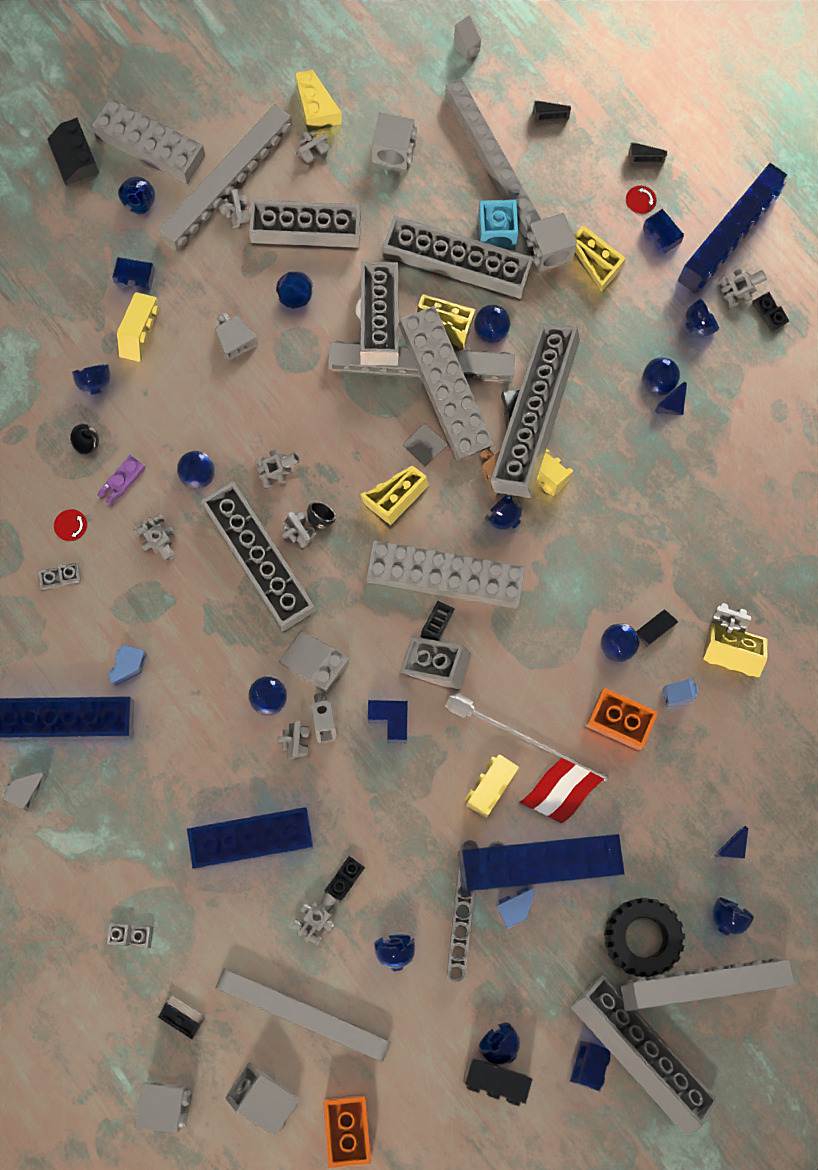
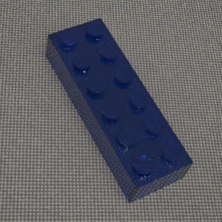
M307 807L187 828L192 869L194 870L314 849Z

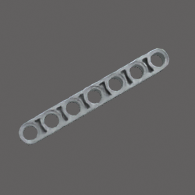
M467 840L462 844L459 854L447 964V976L453 982L462 981L465 978L479 855V846L472 840ZM466 845L474 847L475 852L473 855H467L464 852ZM464 865L472 867L473 872L471 875L466 876L463 874L462 867ZM462 885L470 887L471 892L468 896H463L460 893ZM460 905H465L468 908L467 916L462 917L458 914L457 909ZM457 926L465 927L466 935L464 937L456 935L455 929ZM456 946H460L464 950V955L461 958H456L453 955V949ZM454 967H459L462 971V975L458 979H454L451 976V970Z

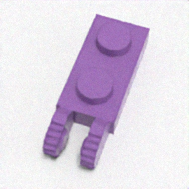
M129 455L100 489L97 496L103 498L110 489H113L114 492L106 501L107 504L112 505L145 470V466Z

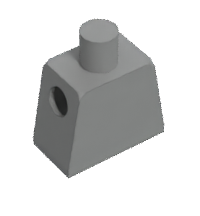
M223 313L217 317L220 325L215 330L227 361L258 344L255 334L238 316L229 319L228 315Z
M324 693L314 695L315 703L311 704L317 742L337 740L331 702L329 700L326 701Z

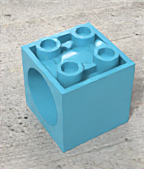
M516 200L480 201L477 217L479 241L507 250H515L518 238Z

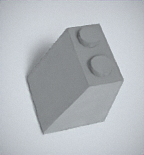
M250 1062L225 1098L237 1113L274 1136L284 1128L286 1119L290 1113L295 1111L299 1101L293 1092Z

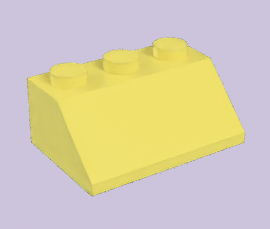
M711 623L704 647L703 660L710 664L724 666L729 670L743 672L748 676L760 677L767 661V639L733 629L728 634L726 633L727 627Z

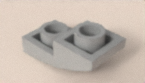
M77 563L38 570L41 590L80 582Z
M109 923L107 944L151 948L153 927Z

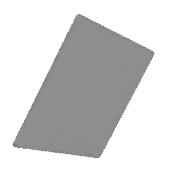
M424 423L402 445L424 466H427L448 444Z

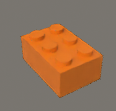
M603 688L586 727L640 751L644 748L658 712Z
M366 1095L324 1099L329 1168L371 1164Z

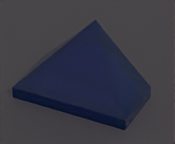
M684 381L657 405L655 412L657 414L683 415L687 383Z
M746 826L741 827L714 856L716 858L745 859L748 828Z

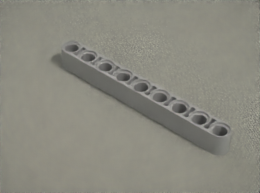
M225 968L215 987L382 1062L391 1043L387 1039Z

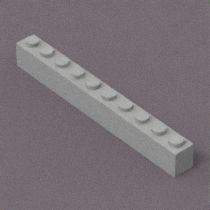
M462 78L446 85L445 98L502 200H516L518 229L524 240H526L529 224L541 219Z
M274 104L158 229L160 238L175 250H178L180 246L183 247L187 243L188 238L198 231L200 225L210 218L211 213L222 205L223 200L232 194L231 191L235 190V187L245 180L246 175L257 167L258 162L268 155L270 149L280 142L281 137L291 130L292 116Z
M342 341L330 342L329 370L420 376L408 347H400L398 345V366L360 365V342L347 344ZM454 349L466 379L513 382L515 355L508 352L498 354L491 351L474 352L473 350L456 351Z

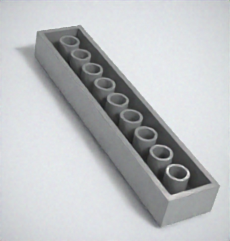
M541 323L491 478V484L496 493L526 498L532 497L580 342L577 327Z

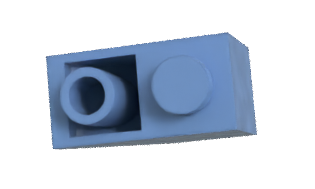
M122 644L121 649H118L115 655V660H117L115 667H112L109 672L110 682L117 686L140 674L147 653L144 650Z
M692 678L666 685L662 689L666 708L690 704L698 695L697 685L693 683Z
M528 887L517 891L518 896L512 899L510 896L498 900L500 905L496 906L506 929L526 920L535 894L534 888L529 890Z

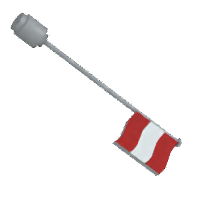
M451 693L445 705L449 709L448 711L464 719L466 716L470 717L471 714H474L561 758L544 774L532 792L519 803L559 823H563L575 813L587 795L600 782L608 781V774L605 776L474 711L475 706L472 705V700L458 693L456 695Z

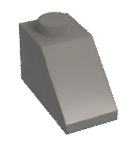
M470 16L455 25L453 46L466 60L470 57H475L480 52L481 39Z
M39 772L13 780L11 784L9 783L5 787L2 799L28 812L48 776Z

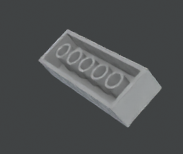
M112 98L108 100L92 124L96 138L188 184L205 157L202 144Z
M251 200L250 241L251 243L359 248L361 204Z
M361 262L360 365L398 366V262Z

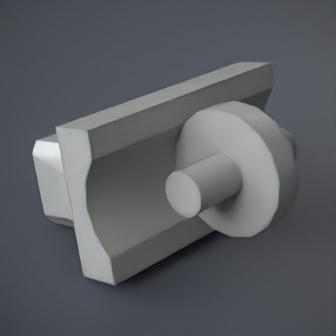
M304 130L301 133L303 138L298 141L300 145L306 144L298 149L296 155L298 158L301 156L306 163H309L316 158L312 152V149L315 147L320 155L326 153L330 149L326 141L327 135L323 133L312 140L316 136L315 132L313 131L309 134Z
M232 190V195L228 199L223 200L224 204L219 207L220 213L226 214V218H231L233 228H238L240 223L249 222L250 211H241V207L247 206V195H240L237 190Z
M291 511L284 520L285 526H283L285 533L282 537L284 540L291 539L293 543L297 541L301 549H303L316 536V531L313 527L304 529L302 524L307 520L303 512L294 514Z
M721 603L717 607L711 623L727 627L726 633L728 634L732 632V629L745 633L751 621V616L748 615L747 610L737 609V611L730 610L728 604Z
M294 721V723L289 724V730L283 729V736L277 737V742H282V749L288 750L287 759L308 755V745L299 744V740L309 736V727Z

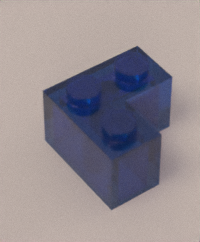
M368 700V723L387 724V743H407L408 701Z

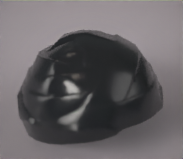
M79 424L73 428L70 434L71 444L77 452L85 455L91 454L98 448L99 434L91 425Z
M312 502L308 506L307 517L313 527L327 529L335 522L336 514L329 506L320 502Z

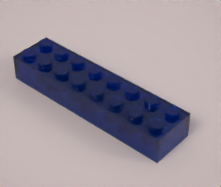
M770 162L687 261L678 282L693 293H696L699 288L702 290L708 283L710 276L713 277L716 274L720 264H724L729 258L730 252L736 250L740 244L739 241L749 234L752 225L755 226L759 222L762 213H766L771 207L772 201H776L781 195L782 189L786 185L785 179L788 174Z
M131 697L0 698V741L133 739L134 700Z
M619 834L466 849L458 852L463 893L625 875Z

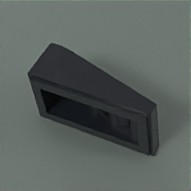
M534 101V122L564 120L570 117L571 106Z
M639 143L630 144L629 163H665L667 150Z
M437 601L421 631L420 637L440 641L455 608ZM438 610H441V611L447 613V616L444 615V614H441V613H439V612H437V611H438ZM434 617H437V618H439V619H442V620H444V622L439 621V620L435 619ZM431 623L440 627V629L432 626Z

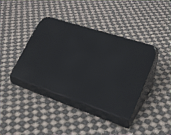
M664 609L638 629L635 634L648 647L674 627L678 621Z
M171 996L163 1006L158 1018L190 1039H193L202 1025L205 1016L176 997Z

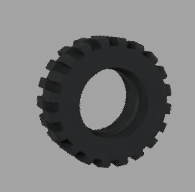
M638 898L621 904L620 907L612 912V916L608 918L606 923L607 928L604 930V936H606V942L604 943L605 948H608L610 959L614 960L618 968L636 977H652L671 970L673 965L680 960L681 957L679 955L684 951L685 947L683 945L685 933H682V922L678 921L677 913L669 909L670 906L659 902L657 899ZM639 918L653 920L662 932L661 948L650 957L637 956L629 949L626 942L628 926Z

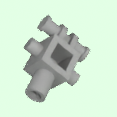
M737 269L734 271L735 277L729 279L731 284L728 283L727 277L719 280L722 286L721 292L726 294L724 299L728 301L729 308L738 305L734 298L736 296L740 299L745 298L746 302L753 299L751 294L757 291L755 285L767 280L763 270L750 275L748 272L742 273L741 269Z
M276 449L269 451V458L264 459V457L255 459L258 465L257 472L261 473L259 479L263 481L264 489L273 486L270 479H277L279 484L286 482L285 476L293 473L291 466L300 462L297 453L294 452L287 456L278 454Z
M158 513L154 518H148L147 523L142 522L141 526L136 529L134 528L133 531L137 537L142 533L147 541L141 544L144 551L152 548L155 554L159 552L165 562L175 557V554L169 547L172 544L169 536L174 534L171 527L163 530L159 523L164 522V519Z
M327 893L319 905L314 903L310 907L305 903L301 911L306 914L303 918L306 923L303 925L298 919H295L290 927L299 932L298 935L301 936L303 934L306 936L305 940H310L317 947L323 938L317 936L314 932L316 930L320 932L323 927L330 932L334 927V924L328 921L332 916L328 912L334 906L337 899ZM309 925L313 927L311 931L307 929Z

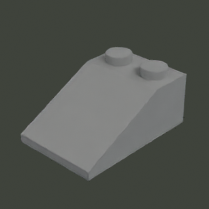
M301 631L279 662L327 695L348 666L349 659L334 648Z
M412 637L400 672L436 685L460 690L471 653L463 645Z

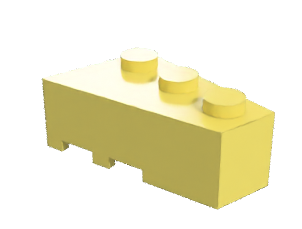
M313 69L296 72V85L307 131L342 124L341 111Z
M583 225L574 235L577 243L575 253L600 291L603 292L624 267L626 258Z
M135 292L117 331L119 357L141 362L155 316L157 317L159 313L157 297Z
M422 294L417 312L435 305L450 342L463 350L472 327L475 309Z
M546 448L537 480L542 484L541 487L546 493L554 496L570 482L573 470L570 467L565 469L560 464L562 461L558 457L554 459L548 453L549 449Z
M412 465L392 476V479L387 482L376 485V488L367 493L365 491L360 495L363 504L391 526L429 485L427 476Z
M500 754L497 758L492 757L487 765L490 769L486 775L483 773L480 775L476 782L479 786L475 791L471 789L465 799L468 801L466 806L485 819L519 768Z

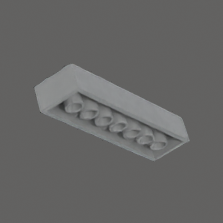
M395 215L383 245V257L519 299L522 297L533 262V257Z
M435 305L400 319L398 325L456 461L493 446V441Z
M235 482L229 483L201 500L203 508L281 630L285 631L313 614L315 606Z
M374 540L367 583L518 609L525 567Z
M781 957L763 961L757 960L728 966H716L708 969L702 968L687 972H675L667 974L666 977L665 974L647 978H634L627 980V985L621 986L625 1011L778 989L794 986L795 984L790 961H782Z
M604 974L586 988L570 1008L686 1136L690 1135L704 1125L719 1100L636 1010L625 1011L622 994Z

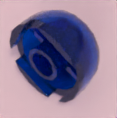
M130 177L118 189L121 202L124 206L127 204L131 207L130 211L133 213L145 214L154 204L155 190L151 183L142 177Z
M289 271L281 276L277 282L276 293H278L280 302L286 307L292 309L303 307L313 296V282L304 272Z
M702 299L689 306L686 311L687 322L685 326L690 333L694 332L698 336H708L718 331L719 326Z
M495 304L482 307L474 320L476 334L483 341L490 343L501 341L502 338L508 335L511 326L508 312L503 307Z
M654 358L646 365L643 371L642 380L644 386L652 393H659L658 395L669 394L675 390L679 383L680 370L678 365L669 358Z
M108 364L87 367L83 371H72L75 385L83 392H90V395L102 393L101 389L107 387L111 378Z
M189 451L179 459L177 474L180 481L186 487L191 489L204 488L212 482L215 476V466L212 459L206 453Z
M510 495L509 498L504 496L491 508L490 511L493 513L490 517L487 514L485 520L499 530H507L510 527L514 529L521 522L522 504L514 495Z
M616 623L609 626L603 632L600 646L608 659L615 662H625L637 653L639 636L632 626L626 623Z
M263 676L252 683L248 692V700L256 712L264 716H272L279 713L286 704L287 691L279 679L272 676Z
M723 897L717 898L712 910V918L719 927L718 931L727 936L730 933L737 935L745 932L751 925L754 916L747 909L744 908L742 910L737 907V903Z
M396 934L389 935V940L383 941V937L377 939L374 942L375 954L380 964L384 967L391 968L392 971H400L412 961L415 954L414 938L411 940L409 935Z
M506 1022L499 1024L500 1028L495 1032L491 1029L479 1043L481 1055L488 1062L495 1065L513 1062L519 1051V1036L513 1026Z

